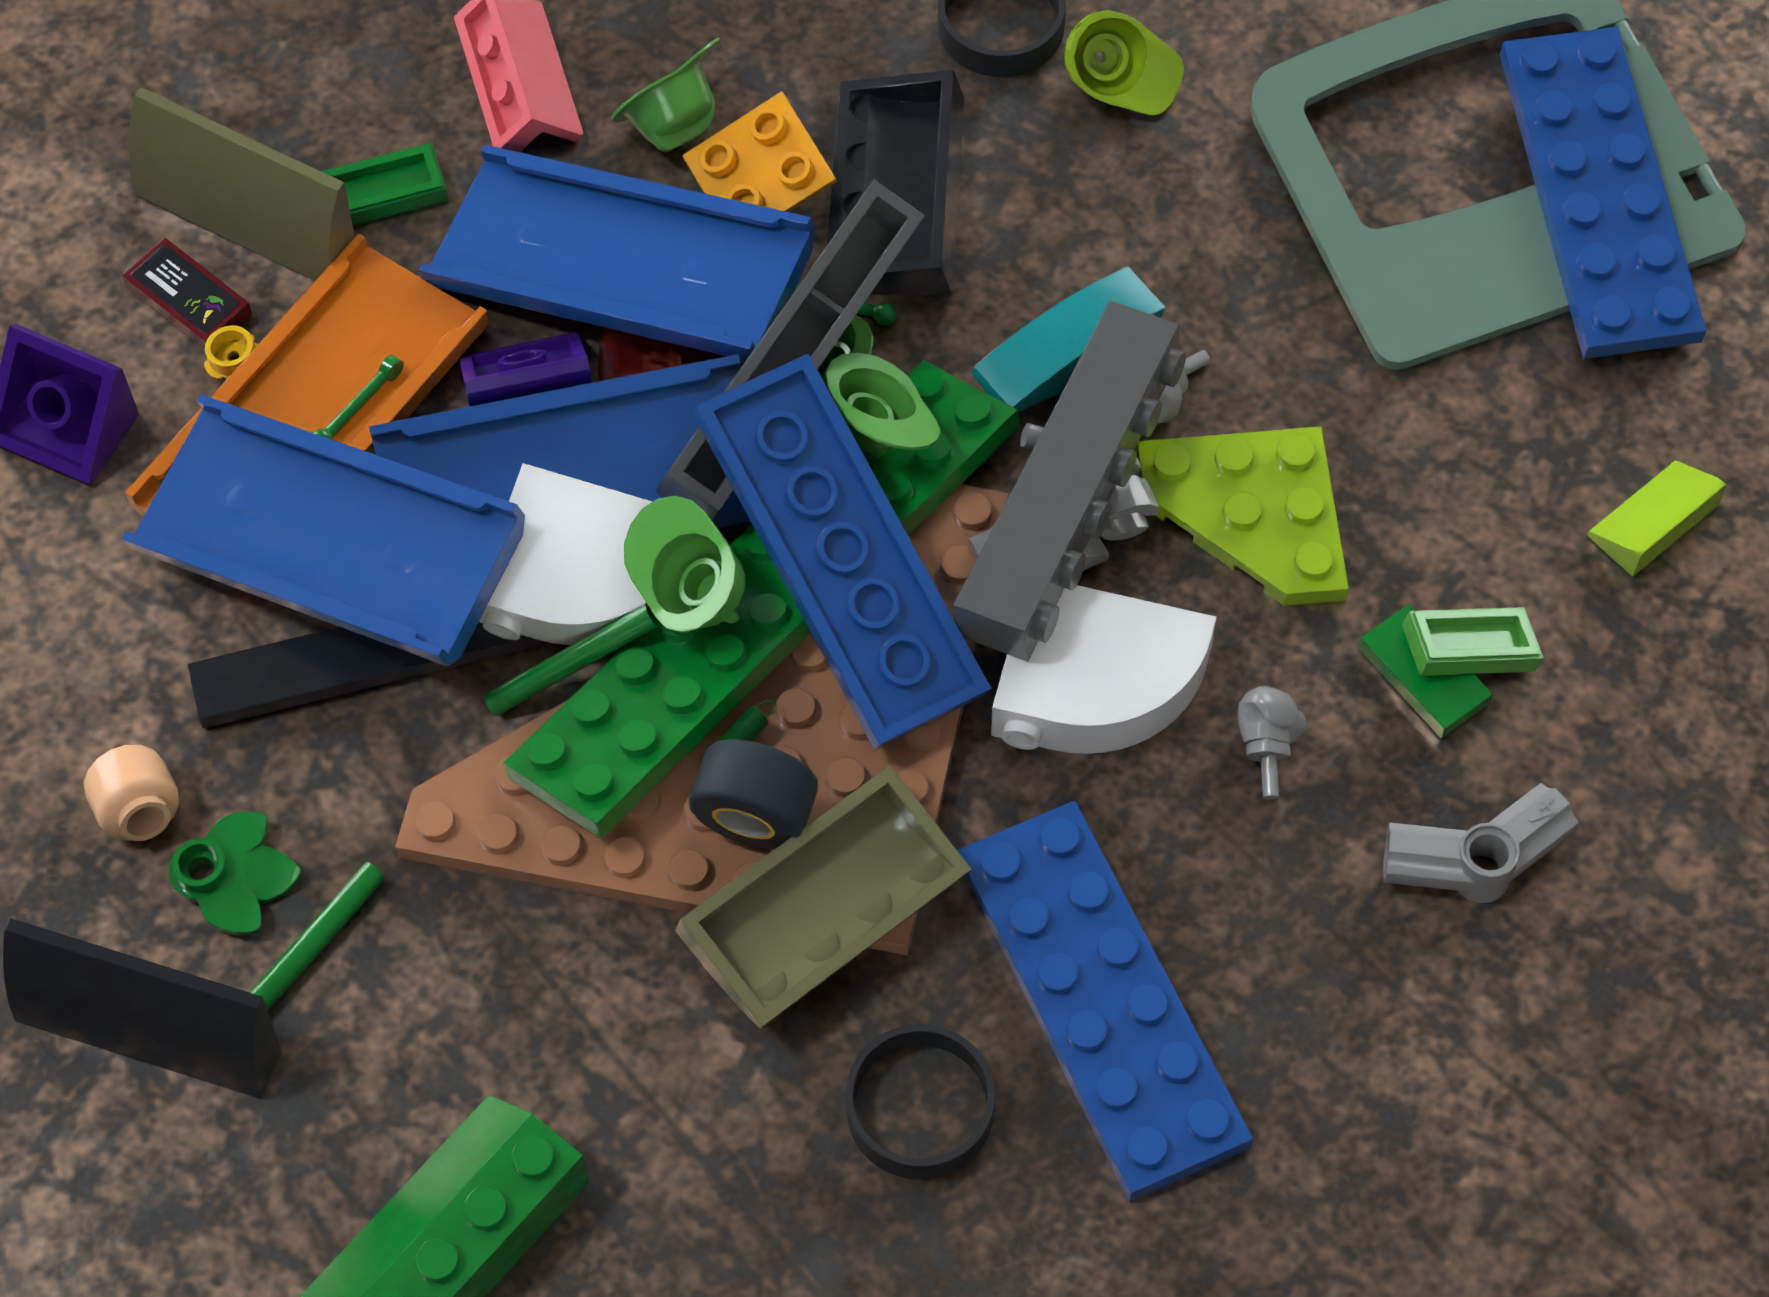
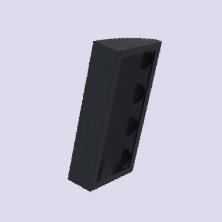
M954 70L840 82L833 174L837 182L833 183L831 188L827 245L874 179L925 215L871 293L891 295L953 294L964 95Z
M10 918L4 930V983L10 1011L16 1022L261 1099L282 1053L262 996Z

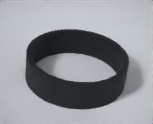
M938 0L939 37L948 54L960 65L973 72L993 77H1010L1025 74L1042 66L1058 50L1064 35L1066 0H1048L1055 10L1057 19L1044 37L1029 46L1008 51L985 49L963 39L952 28L946 16L953 0Z
M917 1024L902 1026L885 1032L875 1038L861 1051L848 1075L845 1095L847 1121L851 1135L860 1151L873 1164L890 1174L919 1180L948 1175L969 1163L980 1152L989 1137L995 1110V1085L992 1073L986 1060L976 1047L967 1039L951 1030L933 1025ZM930 1046L948 1051L968 1064L983 1086L987 1101L983 1120L972 1137L950 1153L927 1159L907 1158L893 1154L874 1142L864 1131L857 1118L854 1099L861 1079L876 1061L888 1053L901 1048Z

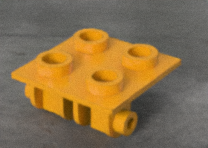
M782 91L682 155L705 194L790 212L837 182L834 174Z

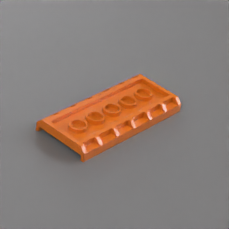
M358 233L211 398L309 432H314L317 429H325L378 373L382 361L391 354L395 355L404 362L400 375L394 381H387L334 436V441L375 454L369 426L407 419L490 324L488 313L481 306L475 311L368 247L366 238ZM202 408L125 492L130 505L142 517H144Z

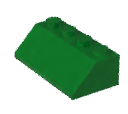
M488 1095L300 1297H485L590 1183L584 1157L533 1113Z

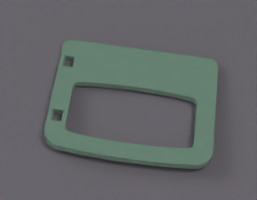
M1448 0L1361 29L1270 67L1254 84L1250 103L1253 123L1360 333L1378 364L1392 370L1406 369L1570 311L1535 184L1462 209L1379 229L1369 228L1364 225L1353 208L1304 110L1307 106L1342 89L1435 54L1514 31L1557 22L1570 23L1579 32L1618 27L1622 43L1627 50L1625 54L1688 268L1692 269L1730 256L1741 247L1746 237L1744 220L1727 190L1722 189L1709 166L1710 160L1645 46L1640 45L1627 22L1628 17L1618 0ZM1696 173L1709 196L1694 201L1682 178Z

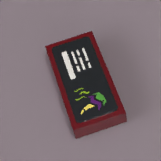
M165 237L122 275L126 288L204 349L208 337L214 331L224 326H240L252 315L248 301Z

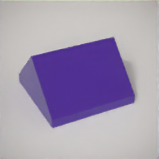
M18 324L10 325L0 364V446L87 484L95 482L139 415L123 369Z
M578 332L465 354L459 358L470 407L592 383L587 355Z

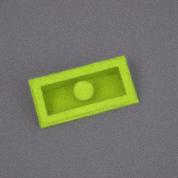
M1675 460L1593 527L1587 536L1633 577L1718 507L1727 485L1718 477Z

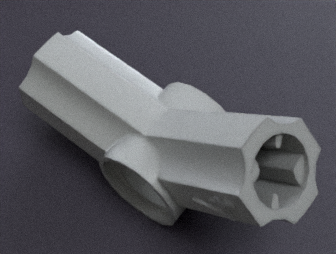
M1542 783L1489 823L1477 824L1468 831L1389 822L1383 857V882L1457 890L1470 901L1477 903L1493 902L1502 897L1508 890L1512 880L1575 833L1579 822L1571 810L1570 803L1556 788H1548ZM1475 856L1489 857L1497 863L1499 869H1482L1474 864L1471 858Z

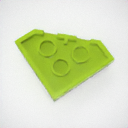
M1321 426L1138 441L1136 453L1142 468L1139 472V477L1148 481L1156 498L1159 511L1158 515L1155 516L1162 521L1168 517L1194 536L1193 542L1232 570L1239 567L1264 585L1263 592L1283 606L1346 601L1349 588Z

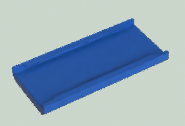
M484 145L481 150L484 162L432 263L430 265L422 264L419 272L423 280L437 288L724 356L739 354V359L746 361L793 295L812 253L815 231L811 217Z
M739 354L373 425L369 426L375 455L507 501L511 497L522 464L524 463L653 502L658 498H664L655 491L699 428L692 414L695 406L724 393L740 370ZM734 490L712 520L719 531L752 524Z
M200 394L196 402L200 405L202 411L135 533L125 531L121 539L132 550L436 663L449 666L460 659L523 537L525 514L519 506L510 501Z

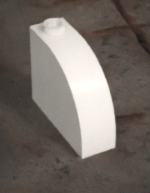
M523 463L509 499L510 502L517 504L525 514L523 537L479 622L484 623L483 627L485 630L504 639L518 640L520 635L554 644L573 645L646 604V601L631 581L625 567L624 541L632 521L640 510L652 503V501Z
M1078 585L1073 590L1065 588L1056 605L1059 606V617L1048 642L1038 641L1028 662L1007 654L992 707L991 736L1002 738L1007 744L1019 749L1031 750L1042 747L1055 751L1080 754L1120 750L1151 738L1175 721L1196 695L1207 668L1212 648L1216 616Z

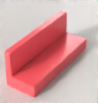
M470 0L454 16V20L493 147L521 152L541 132L573 142L583 135V129L542 3L539 0Z

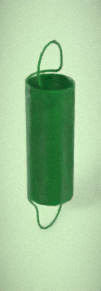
M765 700L755 707L750 706L720 740L740 739L753 741L768 725L767 717L774 712L775 702L773 700ZM772 701L774 709L768 716H765L756 708L763 702Z

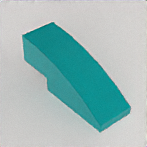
M1127 266L1078 291L1035 318L977 363L971 375L989 395L1020 412L1063 392L1109 301L1160 318L1166 307Z

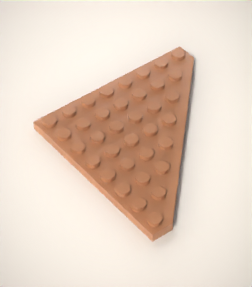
M960 485L908 536L954 621L953 604L975 563V559L969 550V538L993 528L1009 497V493ZM810 633L602 839L510 780L503 765V762L567 702L565 701L413 788L395 849L398 858L689 913L775 850L753 847L718 834L702 824L689 808V796L706 749L716 741H719L750 706L755 707L765 700H773L776 704L774 712L767 717L768 725L753 741L777 748L794 756L808 766L818 779V792L806 826L889 765H891L937 824L963 706L874 750L813 635ZM965 639L975 657L978 643ZM766 701L756 708L765 716H768L774 709V703ZM917 912L869 948L908 956Z

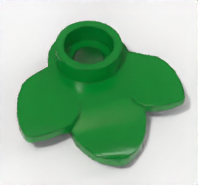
M236 812L227 815L216 822L206 838H195L183 843L170 860L168 876L175 892L185 900L199 903L206 922L220 931L234 935H249L259 932L262 927L260 904L269 903L284 896L295 886L301 877L300 868L291 858L274 848L262 845L266 838L268 827L267 816L264 813ZM210 866L214 868L213 873L205 879L194 880L192 878L194 871L199 867Z

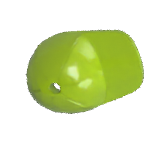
M1111 10L1089 14L1077 23L1066 41L1064 64L1070 79L1085 93L1101 102L1147 115H1157L1164 112L1170 106L1181 86L1184 75V65L1181 57L1138 20L1126 14ZM1098 52L1103 54L1101 62H1098L1095 58Z

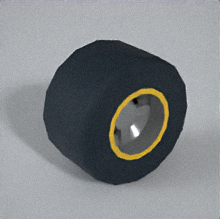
M719 740L706 749L689 796V808L702 824L718 834L753 847L776 849L791 837L797 838L802 834L818 792V779L808 766L794 756L777 748L748 740Z

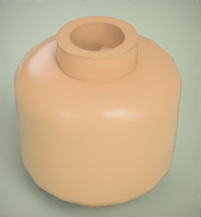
M123 745L107 751L91 765L83 782L86 799L99 826L110 837L123 841H145L154 838L168 826L180 804L178 788L164 760L154 749L143 745Z

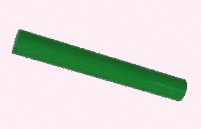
M646 603L487 692L484 695L485 702L490 711L495 716H499L660 625L659 620Z
M365 862L252 988L250 993L263 997L267 1011L270 1010L385 880L383 873L373 864Z

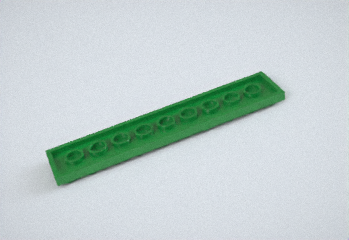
M925 360L921 361L907 376L917 388L921 399L937 420L941 430L937 443L926 449L907 450L893 448L884 453L881 458H866L908 536L1020 427L1017 409ZM752 524L730 545L732 552L741 561L746 576L745 592L740 605L736 609L740 619L733 624L722 622L719 625L685 633L669 630L659 621L660 625L627 643L503 762L510 780L602 839L811 633Z

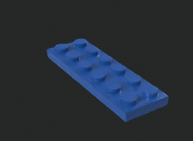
M1618 27L1504 41L1499 56L1583 359L1702 343L1707 329Z
M809 354L803 355L695 406L692 413L874 750L986 695L991 690L986 677Z
M1075 800L958 849L959 854L971 868V871L964 877L1128 1201L1131 1202L1250 1149L1253 1142L1251 1133Z

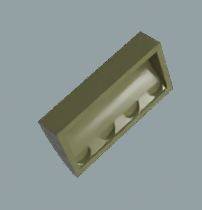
M143 87L135 94L129 129V168L135 195L315 281L355 237L344 182Z
M889 765L803 828L802 834L799 837L788 839L682 917L675 931L720 987L761 1029L968 874L971 868L895 770Z

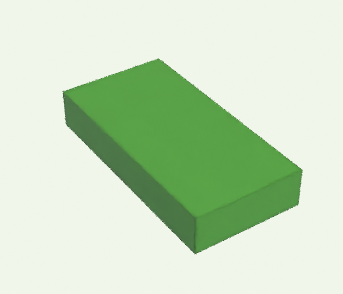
M1524 607L1409 611L1402 623L1420 676L1536 672L1544 659Z

